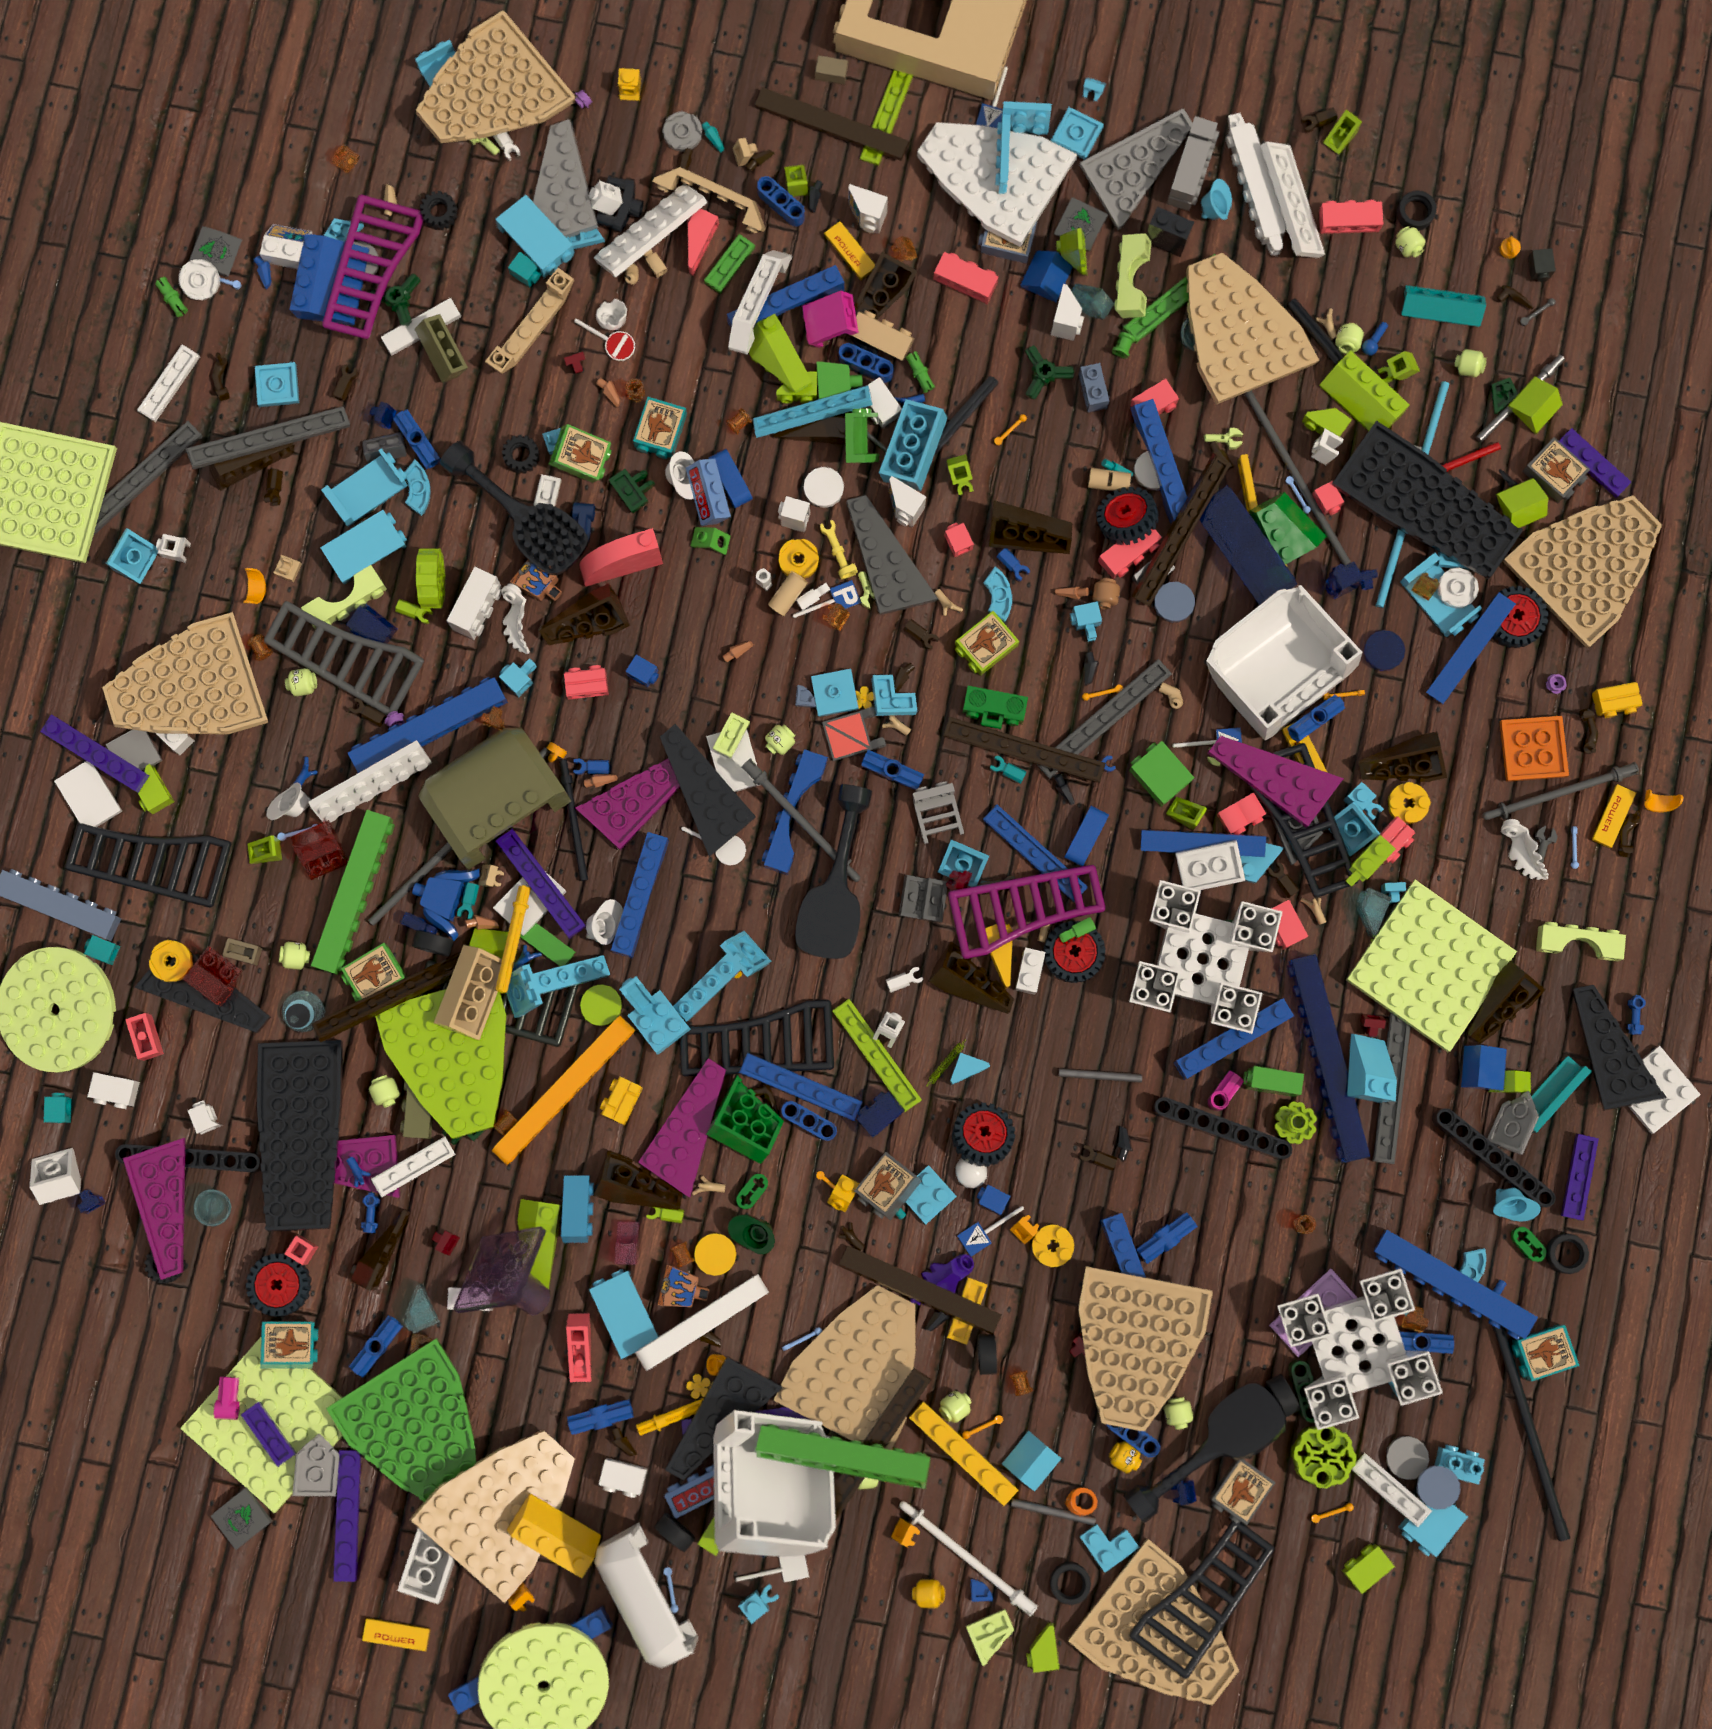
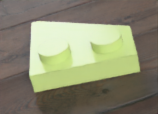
M1006 1609L966 1625L982 1666L988 1663L992 1655L1014 1631Z

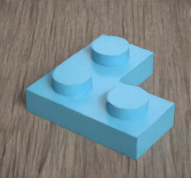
M893 675L872 676L876 716L916 715L915 693H895Z
M1096 1523L1080 1535V1538L1104 1572H1107L1139 1548L1127 1529L1109 1541Z

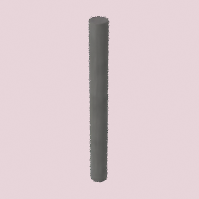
M1059 1068V1077L1142 1083V1074Z
M1012 1498L1011 1507L1089 1525H1095L1096 1517L1078 1516L1067 1510Z

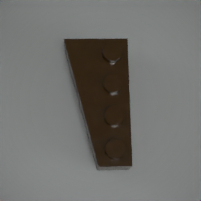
M294 443L209 465V471L219 490L222 491L278 460L290 457L294 453Z
M993 500L989 547L1070 554L1072 522Z

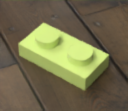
M731 712L713 750L732 759L750 721Z

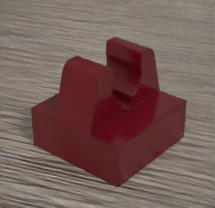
M583 352L564 358L566 366L573 365L575 374L583 372L580 363L586 360Z
M967 870L963 873L952 871L949 877L954 879V881L949 879L946 886L952 891L967 888L972 873Z
M1361 1015V1023L1366 1027V1034L1368 1036L1377 1037L1378 1028L1385 1029L1386 1020L1383 1016Z
M446 1230L443 1234L435 1232L432 1240L438 1243L435 1249L449 1256L460 1239L456 1234Z
M1081 1332L1074 1338L1073 1342L1076 1345L1070 1350L1074 1358L1081 1353L1085 1356Z

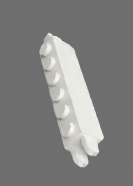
M1236 113L1228 116L1229 132L1226 136V143L1233 153V165L1237 166L1239 171L1237 173L1238 181L1240 184H1243L1245 190L1243 191L1245 202H1248L1250 206V218L1252 221H1255L1256 237L1261 240L1262 245H1267L1270 255L1277 257L1283 248L1282 237L1286 231L1285 220L1280 212V205L1274 193L1272 180L1268 175L1267 164L1262 156L1263 152L1255 127L1250 123L1245 124L1241 114Z

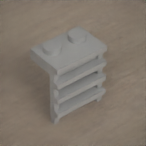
M947 781L935 784V788L931 789L921 787L912 794L924 844L929 843L928 835L956 828L959 829L960 835L964 834L954 797L953 783L948 784ZM951 804L954 811L922 819L921 812ZM953 816L956 818L957 823L925 831L924 824Z

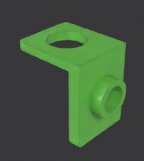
M696 527L691 547L711 548L726 555L731 536L714 527ZM720 536L724 540V544L721 548L718 546L717 543L718 538Z

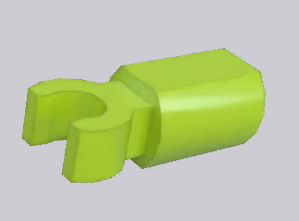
M399 599L395 608V612L413 619L419 618L423 624H429V621L424 619L423 615L425 613L433 614V611L429 608L420 609V606Z
M653 1207L656 1213L646 1216L648 1219L661 1217L663 1221L682 1224L684 1209L674 1210Z

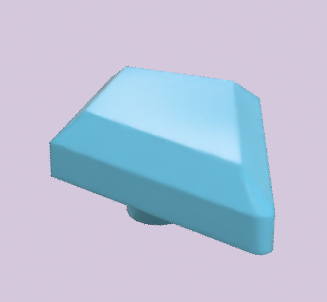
M334 218L324 236L346 241L351 221ZM359 223L357 232L364 228L362 223Z

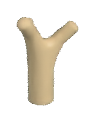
M1330 308L1326 319L1317 317L1316 321L1325 326L1329 338L1332 340L1336 338L1337 333L1332 320L1333 309Z
M940 589L935 591V595L943 607V616L947 615V608L959 612L963 611L962 608L953 604Z
M889 715L890 723L882 724L883 728L897 729L906 736L911 731L894 715Z
M1301 898L1300 901L1312 910L1319 925L1327 922L1321 910V898H1317V900L1314 898L1312 900L1313 903Z
M1052 924L1041 927L1038 941L1045 943Z
M701 1176L700 1179L703 1183H699V1188L692 1191V1194L695 1195L705 1191L724 1193L725 1184L712 1183L704 1176Z

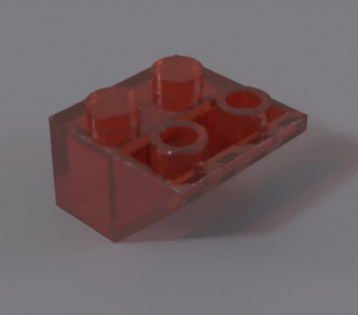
M329 820L291 836L294 851L311 880L343 867L348 863L339 838Z
M208 946L183 980L213 1003L222 1006L234 991L242 970Z

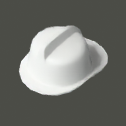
M677 452L671 457L666 467L665 475L681 497L691 500L694 497L686 467L693 464L694 460L686 452Z
M298 782L294 783L270 803L267 809L268 819L276 820L283 815L298 817L309 806L308 802L311 799L301 791V784Z
M612 899L604 901L597 912L587 919L586 937L588 939L596 940L603 945L612 942L623 913V908L619 902Z

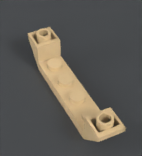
M681 167L653 179V182L658 184L657 188L667 193L669 189L675 191L680 177H682V182L691 186L694 182L700 185V190L708 194L711 191L718 193L717 198L728 202L731 199L736 202L735 206L746 210L748 207L742 222L747 225L746 229L754 233H758V230L765 231V225L756 201Z
M557 268L546 282L547 290L504 346L502 348L497 346L485 362L501 374L517 365L564 304L574 279Z

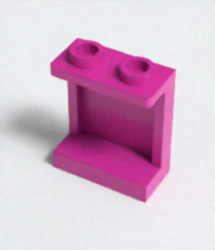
M838 291L802 306L803 320L807 332L806 338L809 345L820 348L823 346L824 341L844 333L850 335L859 333L853 295L850 293Z

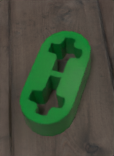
M753 1175L740 1191L736 1200L740 1208H752L768 1187V1179L764 1175ZM763 1178L764 1187H758L754 1192L752 1190L755 1186L754 1179L759 1180ZM751 1191L753 1193L750 1197L751 1204L743 1206L741 1204V1196H747Z
M1525 1227L1513 1229L1511 1232L1512 1242L1530 1261L1539 1262L1546 1257L1545 1247L1529 1229ZM1525 1232L1524 1238L1528 1243H1525L1523 1240L1518 1241L1519 1235L1517 1233ZM1530 1245L1535 1249H1540L1538 1252L1539 1257L1531 1255L1533 1250L1529 1247Z

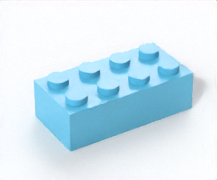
M905 400L879 471L884 482L889 483L890 477L893 476L914 490L921 492L947 421V416L943 409Z

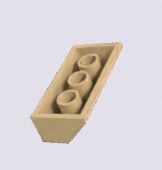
M463 945L434 1024L480 1040L498 993L496 991V984L502 959L480 948Z

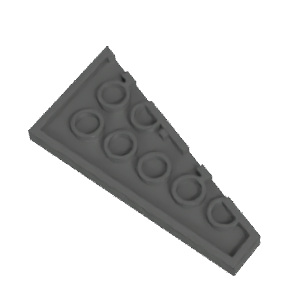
M861 496L847 500L846 504L879 615L937 601V596L868 497Z

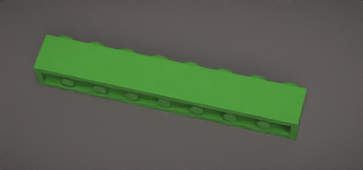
M366 810L313 958L312 967L339 975V972H342L341 968L346 965L345 955L352 948L353 940L351 939L353 933L358 931L360 913H364L367 906L366 896L373 889L374 882L372 880L374 874L379 872L381 854L384 855L387 850L388 835L391 836L395 824H393L394 820L392 818Z
M775 1425L761 1426L756 1446V1456L759 1458L922 1489L926 1488L930 1467V1457L923 1453L909 1454L898 1448L888 1450L884 1449L881 1445L867 1446L855 1440L846 1442L834 1436L825 1438L813 1432L804 1434L796 1429L782 1430Z

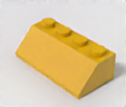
M529 1493L507 1528V1532L512 1538L580 1578H583L593 1562L601 1537L596 1531Z

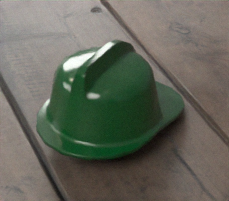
M737 1215L730 1220L728 1225L729 1235L740 1245L757 1254L769 1253L774 1248L775 1236L771 1225L767 1221L755 1219L748 1215Z

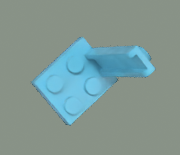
M1003 101L1002 121L998 122L997 134L1001 135V139H997V151H1000V156L996 157V168H999L1000 172L996 173L995 185L999 186V194L1007 192L1010 131L1036 135L1048 134L1051 104Z
M745 931L725 940L720 945L726 955L673 1006L686 1022L699 1012L740 971L749 977L771 962Z
M604 955L534 974L529 964L523 965L512 972L508 992L506 993L514 1018L521 1017L543 1004L540 997L541 994L609 976L610 972Z
M637 976L627 979L622 984L623 987L619 990L635 1008L627 1016L657 1055L691 1030L661 990L651 996Z

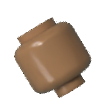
M1101 578L1100 581L1095 583L1093 602H1098L1099 608L1108 610L1111 606L1118 604L1120 586L1116 583V580Z

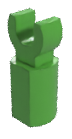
M1091 917L1071 926L1070 930L1061 933L1059 937L1062 943L1074 937L1079 938L1095 930L1096 927Z

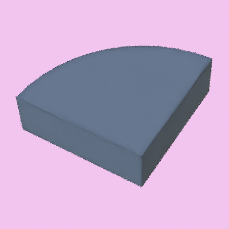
M797 685L796 706L816 708L813 694L804 686Z

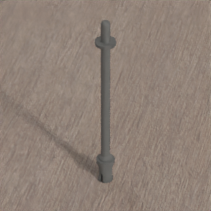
M751 758L747 760L741 768L754 780L753 783L755 785H762L835 861L837 851L767 779V772L765 770L762 771ZM849 858L847 875L854 882L860 881V876L849 865L852 861Z
M1635 762L1621 767L1615 766L1612 767L1609 773L1505 806L1503 802H1500L1497 809L1485 812L1483 818L1489 820L1501 816L1505 820L1508 818V813L1611 780L1617 783L1621 782L1624 778L1638 775L1639 768Z

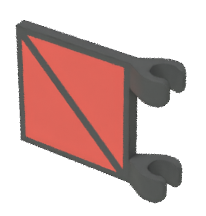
M872 706L862 711L822 722L833 761L886 746V742L882 737L870 741L864 719L876 716L875 707Z

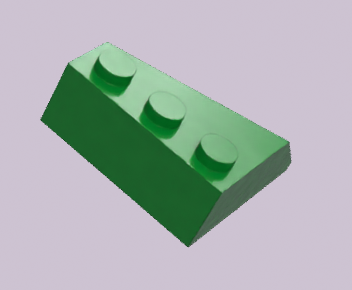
M1285 492L1249 510L1273 565L1282 567L1317 548L1327 537Z
M737 1075L721 1101L706 1135L761 1164L769 1155L784 1121L767 1104H763L755 1096L756 1093L751 1088L748 1089Z

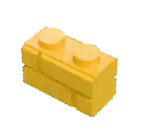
M1633 682L1595 690L1592 693L1597 716L1604 715L1605 718L1617 716L1618 712L1624 711L1625 715L1637 712V709L1642 706L1638 683Z
M620 1076L618 1080L614 1079L609 1088L612 1091L609 1099L604 1098L600 1109L603 1110L601 1114L625 1125L643 1087Z

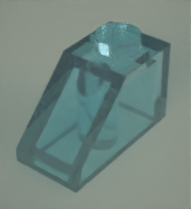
M1076 283L1071 290L1080 304L1082 312L1090 317L1104 320L1114 306V302L1101 288Z
M1371 888L1360 892L1357 903H1359L1357 910L1368 936L1374 937L1378 932L1392 897Z
M419 1284L415 1287L405 1313L407 1318L404 1320L406 1327L413 1334L440 1323L424 1284Z

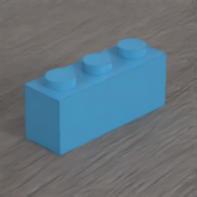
M564 1176L561 1227L563 1243H588L589 1236L593 1234V1224L589 1223V1217L594 1212V1205L590 1203V1195L594 1194V1183H591L589 1176Z

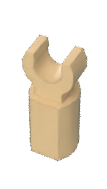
M650 249L644 254L646 263L657 278L667 272L666 266L656 252L653 253Z

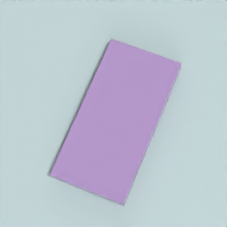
M1329 1269L1298 1299L1319 1293L1322 1305L1326 1308L1356 1299L1357 1296L1332 1269ZM1280 1315L1269 1325L1297 1357L1313 1344L1311 1341L1291 1347Z

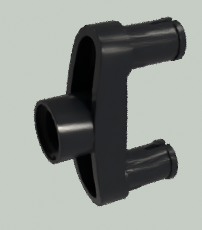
M609 175L607 184H612L620 188V191H623V203L619 207L618 215L611 216L598 212L596 221L598 225L613 228V231L622 232L630 216L641 217L644 201L635 199V179H622Z

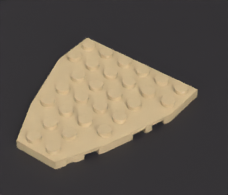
M503 10L470 31L465 42L458 46L457 52L446 61L435 75L433 84L429 91H426L423 101L420 102L416 109V114L440 143L486 138L545 122L575 103L574 99L576 97Z
M1220 253L1187 267V292L1189 293L1187 312L1191 334H1194V352H1197L1198 357L1197 369L1216 405L1319 362L1301 325L1255 278L1225 254Z
M1630 496L1605 505L1590 507L1563 521L1533 532L1503 562L1532 592L1538 593L1536 596L1542 597V603H1545L1547 608L1588 649L1621 617L1625 605L1630 600L1633 590L1648 566L1649 557L1655 546L1656 537L1662 524L1634 496Z
M233 612L192 623L181 634L173 635L170 641L162 646L159 644L132 662L133 665L125 672L121 671L113 681H109L102 687L114 727L161 734H231L268 723Z
M1086 1266L1079 1304V1315L1088 1377L1102 1423L1145 1432L1151 1421L1173 1394L1206 1333L1212 1290Z
M878 1285L840 1313L792 1362L781 1384L783 1388L776 1394L773 1401L811 1420L821 1421L823 1423L822 1426L852 1441L855 1440L863 1443L914 1368L916 1353L915 1304ZM907 1417L904 1419V1421L902 1422V1424L900 1425V1427L898 1428V1430L896 1431V1433L894 1434V1436L892 1437V1439L890 1440L885 1449H893L894 1444L906 1422Z
M541 1430L528 1438L525 1437L518 1440L517 1443L494 1451L476 1462L473 1467L458 1473V1476L450 1481L440 1484L410 1520L505 1603L532 1572L540 1556L538 1552L512 1538L507 1532V1528L529 1493L560 1510L575 1458L544 1430Z
M1148 1538L1068 1638V1641L1105 1671L1120 1675L1125 1679H1130L1167 1695L1201 1701L1210 1705L1215 1703L1239 1672L1221 1631L1188 1679H1183L1129 1638V1633L1141 1615L1163 1600L1188 1578L1183 1568ZM1192 1585L1188 1590L1201 1599ZM1180 1596L1171 1603L1208 1632L1216 1622L1183 1596ZM1164 1609L1153 1617L1196 1650L1204 1640ZM1148 1624L1145 1625L1139 1634L1183 1668L1186 1667L1192 1658Z

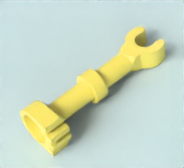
M833 520L830 521L832 526L830 529H825L824 525L820 524L821 532L828 537L832 546V554L836 556L841 569L838 571L840 578L846 579L856 575L858 570L855 563L847 564L843 554L844 549L840 546L835 535V522Z

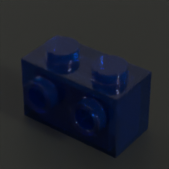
M1354 561L1345 566L1342 563L1334 567L1333 571L1329 573V578L1325 582V588L1330 596L1333 595L1334 599H1337L1355 590L1364 578Z
M367 603L360 605L346 624L351 628L350 631L354 635L387 644L398 630L397 627Z
M889 1091L886 1094L881 1092L873 1099L875 1103L870 1108L866 1105L857 1113L859 1117L856 1120L872 1138L905 1111Z

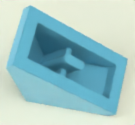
M960 1053L950 1083L951 1085L956 1084L988 1069L990 1065L988 1062Z

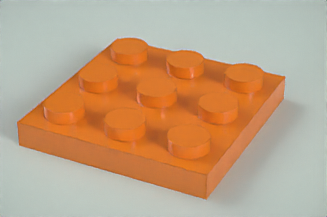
M1562 716L1510 719L1499 722L1506 782L1564 778L1569 776Z

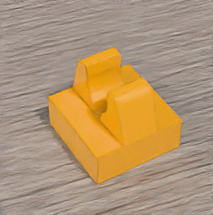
M1029 1215L1022 1217L1010 1229L1024 1244L1037 1234L1039 1228L1037 1223L1032 1226L1028 1222L1031 1218Z
M900 1518L891 1538L906 1547L908 1545L913 1546L915 1544L911 1540L913 1534L919 1535L920 1531L908 1521Z
M522 1582L507 1601L515 1611L520 1610L524 1612L526 1610L524 1603L527 1600L533 1603L535 1600L527 1586Z

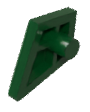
M1511 377L1491 385L1494 414L1496 415L1518 395Z

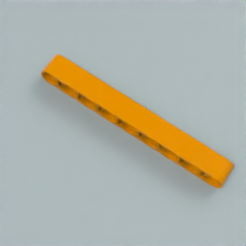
M621 1016L616 1018L495 1145L492 1152L506 1166L510 1164L631 1037L635 1029Z

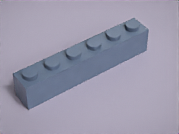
M10 869L9 872L1 871L0 896L112 941L121 921V918L115 916L116 911L106 907L103 911L97 909L98 904L86 900L85 903L78 901L79 896L69 892L63 895L59 893V888L49 884L47 888L40 885V880L30 876L28 880L21 878L22 873Z

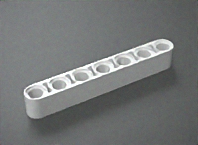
M757 1274L636 1351L635 1354L647 1371L769 1293V1291Z

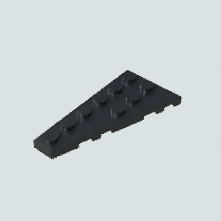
M674 724L660 736V739L710 857L754 820L756 816L681 729Z
M192 952L193 968L182 980L166 982L157 978L149 969L134 987L259 1033L271 1018L270 1015ZM167 957L166 965L174 966L176 958Z
M1589 985L1574 988L1572 992L1603 1111L1666 1099V1095L1660 1090L1655 1078L1649 1073L1644 1065V1061L1627 1035L1620 1028L1616 1018L1613 1017L1607 1008V1004L1596 987Z

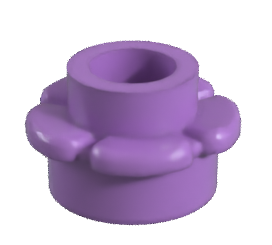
M583 90L578 93L575 92L577 96L574 99L581 108L584 106L589 108L592 100Z
M1552 674L1548 677V682H1546L1548 690H1551L1554 694H1559L1565 690L1566 680L1562 675Z
M393 711L386 716L385 724L389 728L397 724L399 726L404 724V715L402 713L398 714L397 711Z

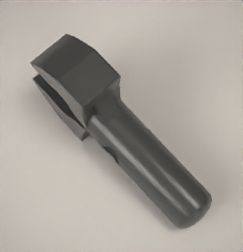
M1546 826L1540 828L1535 833L1534 838L1540 842L1537 853L1542 856V859L1539 860L1541 863L1544 862L1548 845L1550 843L1555 844L1557 841V833L1554 828L1550 830L1549 838L1546 840L1544 836Z

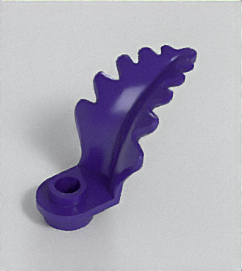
M958 1255L947 1264H931L932 1273L924 1271L922 1276L924 1280L955 1293L958 1281L972 1272L974 1261L969 1255ZM910 1299L912 1303H917L918 1305L921 1304L916 1300Z

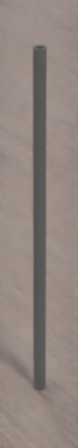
M1252 390L1244 393L1344 566L1351 563L1349 557Z
M545 747L539 752L543 759L550 754ZM447 842L368 921L374 926L452 850L450 844Z

